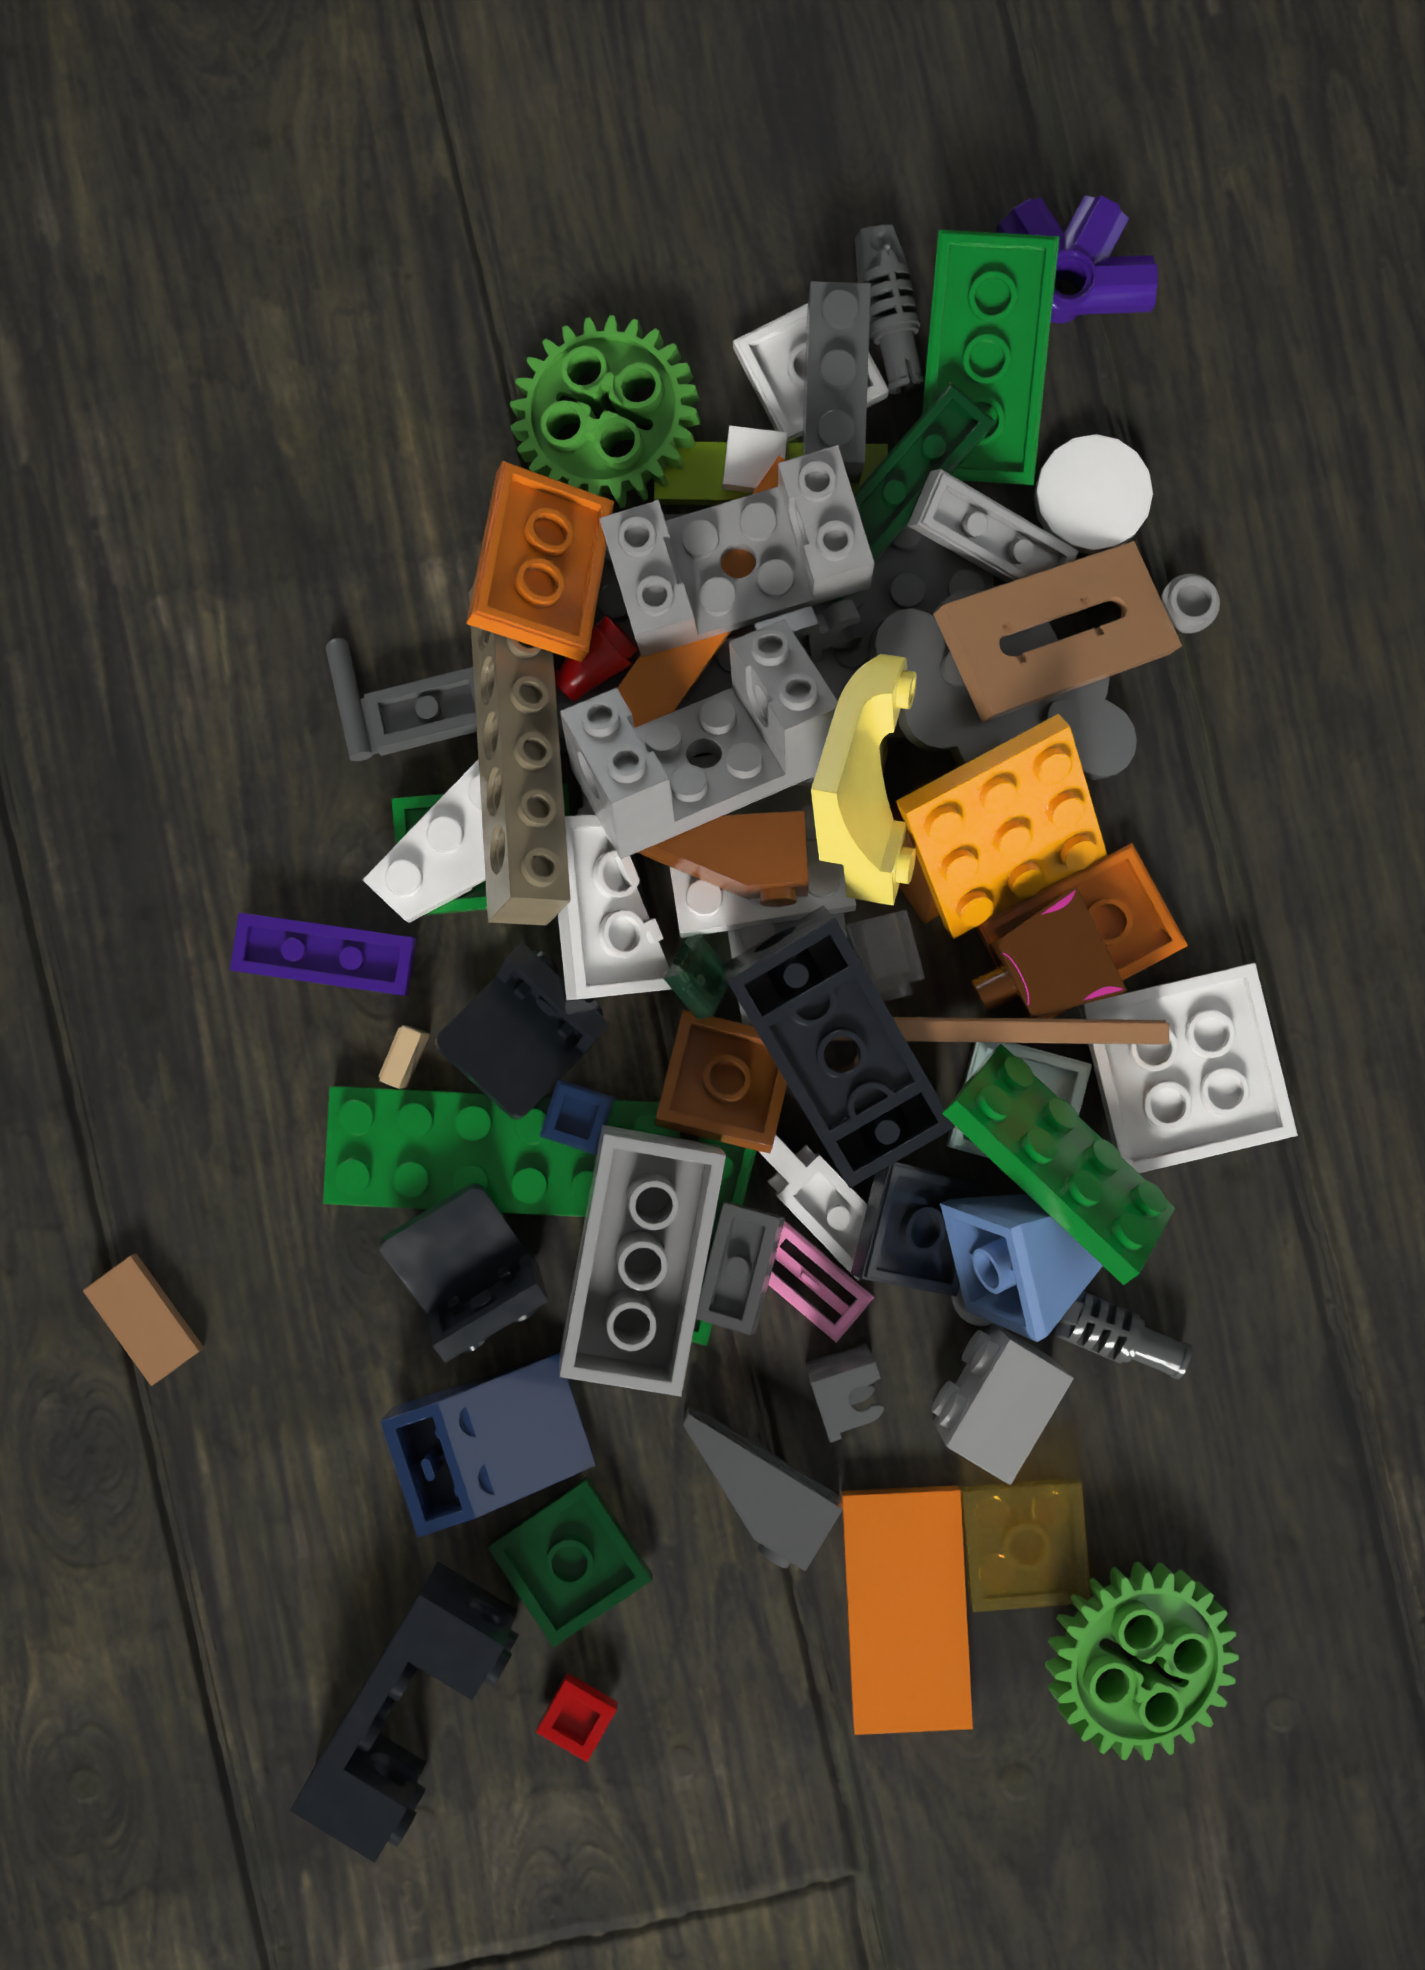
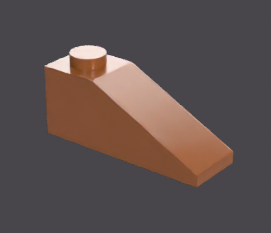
M805 811L723 815L637 852L745 899H760L762 906H789L797 902V897L808 896L809 878Z

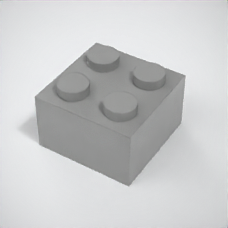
M994 1323L989 1326L986 1333L978 1330L970 1339L962 1355V1361L967 1363L955 1384L951 1381H947L933 1403L931 1411L936 1414L933 1424L946 1447L1011 1485L1074 1378L1052 1357Z

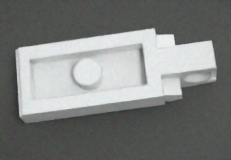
M775 1135L771 1153L759 1151L778 1171L768 1180V1183L777 1191L775 1193L776 1196L851 1273L867 1204L852 1188L849 1189L846 1182L818 1153L815 1155L805 1145L794 1154Z

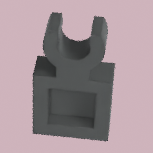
M843 600L834 603L822 614L816 616L812 606H808L793 612L779 613L771 619L754 624L756 631L785 619L813 663L824 660L823 649L829 647L844 649L862 642V636L857 626V623L860 622V617L853 600Z

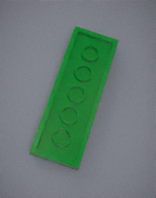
M329 1086L323 1204L429 1209L464 1187L477 1183L486 1189L502 1213L585 1217L596 1155L540 1137L552 1096H544L524 1118L515 1120L503 1112L484 1093ZM615 1100L607 1126L680 1138L679 1131L654 1126L660 1102Z

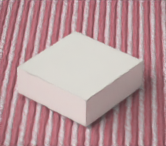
M729 425L722 489L753 493L777 457L780 455L785 459L788 432Z

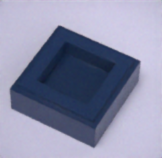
M558 1079L540 1137L597 1155L602 1125L607 1126L616 1097Z

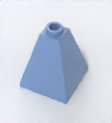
M1028 1194L957 1198L940 1203L966 1311L1038 1342L1049 1335L1103 1266Z

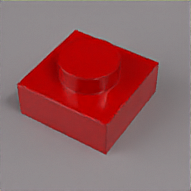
M567 1672L538 1722L536 1733L588 1762L617 1711L618 1701Z

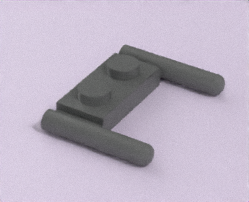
M334 638L326 644L328 663L351 761H363L371 758L374 754L379 753L380 756L477 732L473 667L364 694V698L360 699L347 641L342 638Z

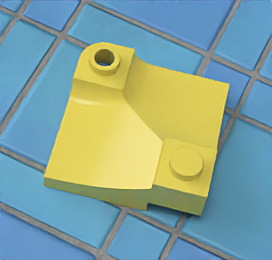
M879 654L862 665L850 678L839 697L811 788L819 860L843 865L846 897L893 906L899 884H909L911 881L916 857V849L907 847L906 822L893 819L883 779L888 754L887 734L894 733L900 709H910L915 695L917 675L914 671H907L906 657Z

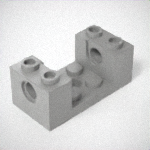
M838 445L778 463V487L665 521L659 500L599 518L633 633L642 657L771 619L779 613L793 612L870 589L874 560ZM736 549L749 552L756 561L752 573L744 578L728 576L721 568L722 560L728 552Z
M785 619L729 641L732 688L634 728L632 713L617 688L560 711L571 770L620 859L815 776L838 701ZM701 753H711L720 758L716 765L709 768H700L689 763L695 755Z

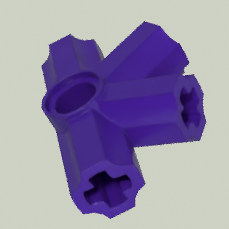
M1085 195L1065 233H1063L1041 197L1036 199L1029 198L1016 206L996 227V233L1059 236L1055 280L1069 281L1076 288L1077 294L1065 295L1054 287L1051 323L1063 324L1071 322L1079 315L1151 312L1156 304L1158 268L1153 255L1110 257L1128 223L1129 217L1122 212L1119 204L1102 195L1098 197Z

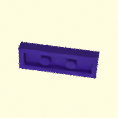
M239 912L230 971L409 996L417 939L414 937Z

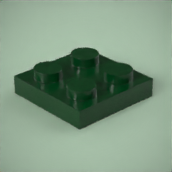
M588 1475L491 1540L487 1546V1549L552 1647H555L651 1582L653 1578V1573Z

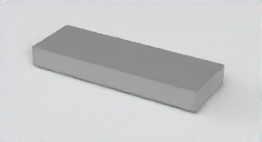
M942 469L930 471L907 525L1006 583L1075 561L1079 552Z

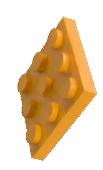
M1059 714L896 801L903 821L906 822V829L913 847L916 849V855L943 925L953 939L1107 856L1070 725Z

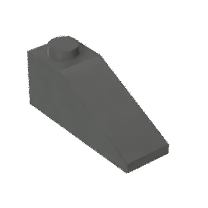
M689 1403L683 1414V1426L755 1541L760 1543L757 1548L758 1551L765 1558L782 1568H788L790 1563L806 1571L843 1510L840 1496Z

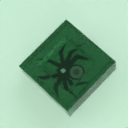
M701 934L685 938L664 977L666 983L698 1020L714 1015L729 985L721 968L724 962Z

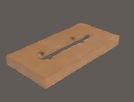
M1134 541L944 604L933 614L982 723L1170 655L1182 647ZM1107 601L1116 603L1121 610V618L1030 650L1020 656H1008L1000 649V638Z

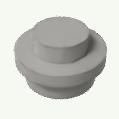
M1184 574L1174 578L1164 588L1160 597L1174 629L1182 633H1196L1205 629L1214 621L1220 607L1219 594L1215 586L1207 578L1197 574Z

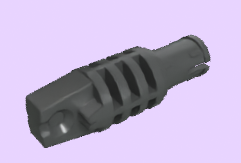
M893 225L866 227L860 229L855 237L857 282L871 283L869 338L873 340V343L881 347L889 393L894 395L900 394L901 386H903L904 393H909L925 385V378L922 375L914 338L919 332L921 323L916 311L917 304L913 297L914 290L909 278V267Z
M1082 1291L1051 1333L1053 1336L1119 1364L1122 1362L1128 1363L1133 1359L1169 1374L1174 1379H1180L1184 1375L1192 1355L1191 1344L1180 1342L1145 1327V1321L1140 1318L1139 1314L1085 1291Z

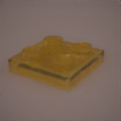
M1078 1478L1015 1482L1011 1485L1002 1483L960 1487L969 1603L973 1612L1073 1604L1070 1598L1073 1594L1081 1596L1087 1601L1091 1598L1082 1483Z

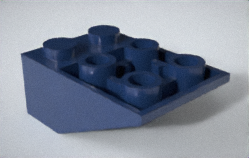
M560 1352L394 1406L380 1420L417 1537L478 1518L596 1466L569 1379L560 1377Z

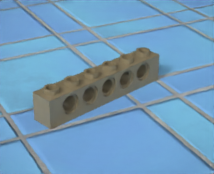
M473 586L469 591V603L471 601ZM471 626L488 922L546 926L571 901L553 652Z

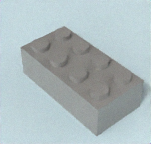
M602 1125L559 1356L560 1377L675 1396L682 1395L726 1154L720 1145Z

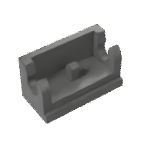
M866 1343L805 1362L830 1443L842 1439L841 1432L871 1423L881 1416L884 1407L880 1403L871 1404L866 1409H856L852 1406L867 1400L875 1391L872 1383L881 1378L876 1362Z

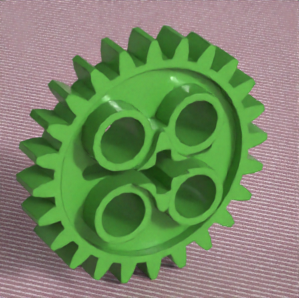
M609 316L604 331H597L591 318H585L584 335L578 337L566 325L562 327L565 343L560 347L548 339L542 341L544 349L548 354L545 361L533 357L527 358L526 361L535 374L533 379L517 378L515 381L521 393L527 397L510 402V407L515 415L522 419L511 425V431L517 440L524 441L517 450L525 462H532L529 467L530 471L606 498L607 494H612L620 508L625 507L627 491L632 489L636 491L640 498L646 500L648 499L646 482L653 479L659 485L666 487L668 482L662 469L666 465L683 469L685 465L677 452V448H694L696 444L692 433L685 429L686 427L699 425L701 421L697 409L690 407L700 401L696 386L688 384L693 379L688 363L678 364L681 356L674 343L662 348L664 341L660 331L656 328L643 338V331L636 319L630 322L625 332H621L615 316ZM590 370L601 371L598 378L591 384L577 385L579 378L585 372ZM645 386L655 388L652 396L646 401L639 403L630 401L633 393L639 388ZM561 396H567L570 398H574L576 402L558 400ZM614 407L617 414L610 412V408ZM593 412L601 414L600 419H597ZM571 423L580 424L578 432L572 438L557 440V435L564 426ZM635 424H653V427L650 430H643L637 428ZM624 440L634 441L633 448L625 456L618 458L610 456V451L618 442Z
M1134 1562L1131 1576L1127 1579L1116 1567H1112L1110 1570L1111 1585L1104 1588L1096 1579L1091 1578L1089 1584L1093 1596L1088 1601L1076 1594L1070 1597L1078 1610L1076 1615L1072 1617L1058 1614L1056 1619L1067 1631L1065 1636H1054L1048 1639L1050 1646L1060 1655V1657L1045 1662V1667L1056 1679L1048 1685V1689L1060 1703L1057 1709L1067 1723L1071 1724V1727L1084 1742L1090 1739L1099 1752L1105 1754L1112 1747L1122 1760H1127L1133 1747H1135L1146 1761L1151 1759L1154 1744L1159 1743L1171 1755L1174 1754L1175 1736L1181 1734L1189 1743L1195 1742L1191 1726L1196 1721L1211 1728L1213 1722L1206 1712L1209 1705L1226 1707L1227 1702L1217 1690L1219 1686H1228L1236 1682V1679L1223 1667V1665L1239 1660V1655L1227 1644L1236 1636V1632L1224 1621L1228 1613L1213 1599L1214 1595L1199 1581L1196 1583L1183 1570L1179 1569L1173 1574L1164 1564L1157 1563L1152 1573H1150L1140 1562ZM1138 1616V1619L1134 1623V1625L1128 1629H1125L1128 1622L1132 1618ZM1107 1638L1118 1643L1129 1654L1137 1658L1129 1661L1119 1649L1102 1644L1100 1641ZM1186 1640L1184 1646L1175 1652L1178 1645ZM1155 1660L1166 1673L1183 1678L1184 1680L1176 1683L1165 1678L1158 1670L1147 1663L1151 1664ZM1110 1669L1108 1675L1101 1681L1097 1682L1099 1676L1106 1670ZM1158 1693L1157 1697L1147 1704L1150 1698Z

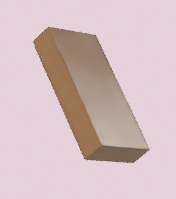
M137 1253L129 1256L83 1290L151 1386L158 1383L204 1349V1346Z

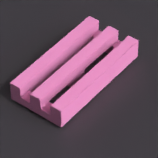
M784 1221L775 1259L842 1316L834 1324L773 1271L771 1272L768 1285L837 1343L874 1299V1296L788 1222ZM787 1238L857 1299L849 1306L780 1247L781 1243Z

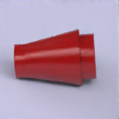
M606 614L600 621L593 623L588 654L582 662L566 657L559 669L554 672L555 684L567 697L576 702L591 689L632 665L633 663L630 658L639 648L630 636Z

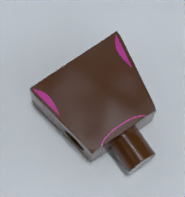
M1077 887L1057 896L989 944L998 967L970 980L973 993L985 1013L1014 999L1021 1015L1027 1019L1112 997L1127 991Z

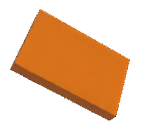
M502 461L495 476L466 624L582 662L589 652L607 547L599 518L612 514L614 501Z
M1133 843L1126 845L1085 869L1072 874L975 927L996 967H998L989 944L1057 896L1077 887L1122 981L1188 946ZM1071 1008L1032 1019H1052Z

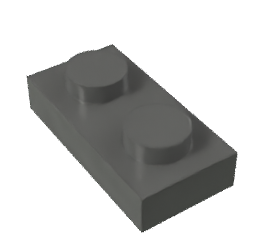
M733 1202L723 1203L699 1298L696 1319L748 1335L757 1332L785 1217Z

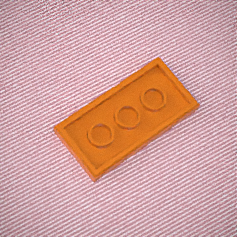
M959 1486L841 1491L854 1735L973 1729L961 1490Z

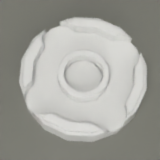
M1095 434L1073 438L1054 450L1040 470L1033 497L1037 519L1046 532L1077 549L1079 553L1092 555L1123 545L1131 540L1148 517L1153 490L1149 470L1136 451L1119 439Z

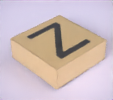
M413 1026L399 1027L378 1076L380 1077L379 1081L398 1089L408 1088L430 1033Z

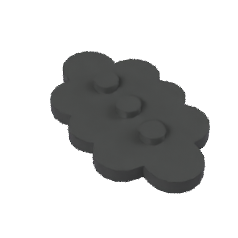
M975 589L957 591L940 602L932 615L913 608L897 610L879 622L871 634L868 648L870 660L879 654L906 657L907 671H914L917 675L912 706L910 709L901 708L898 716L899 726L905 737L922 750L930 752L950 750L953 760L958 767L1057 714L1070 725L1085 778L1097 780L1116 775L1128 767L1135 755L1137 738L1133 723L1123 710L1105 700L1108 692L1109 677L982 723L933 614L944 604L983 591ZM1046 622L1000 638L999 645L1004 654L1020 656L1030 650L1056 642L1058 639L1050 623Z

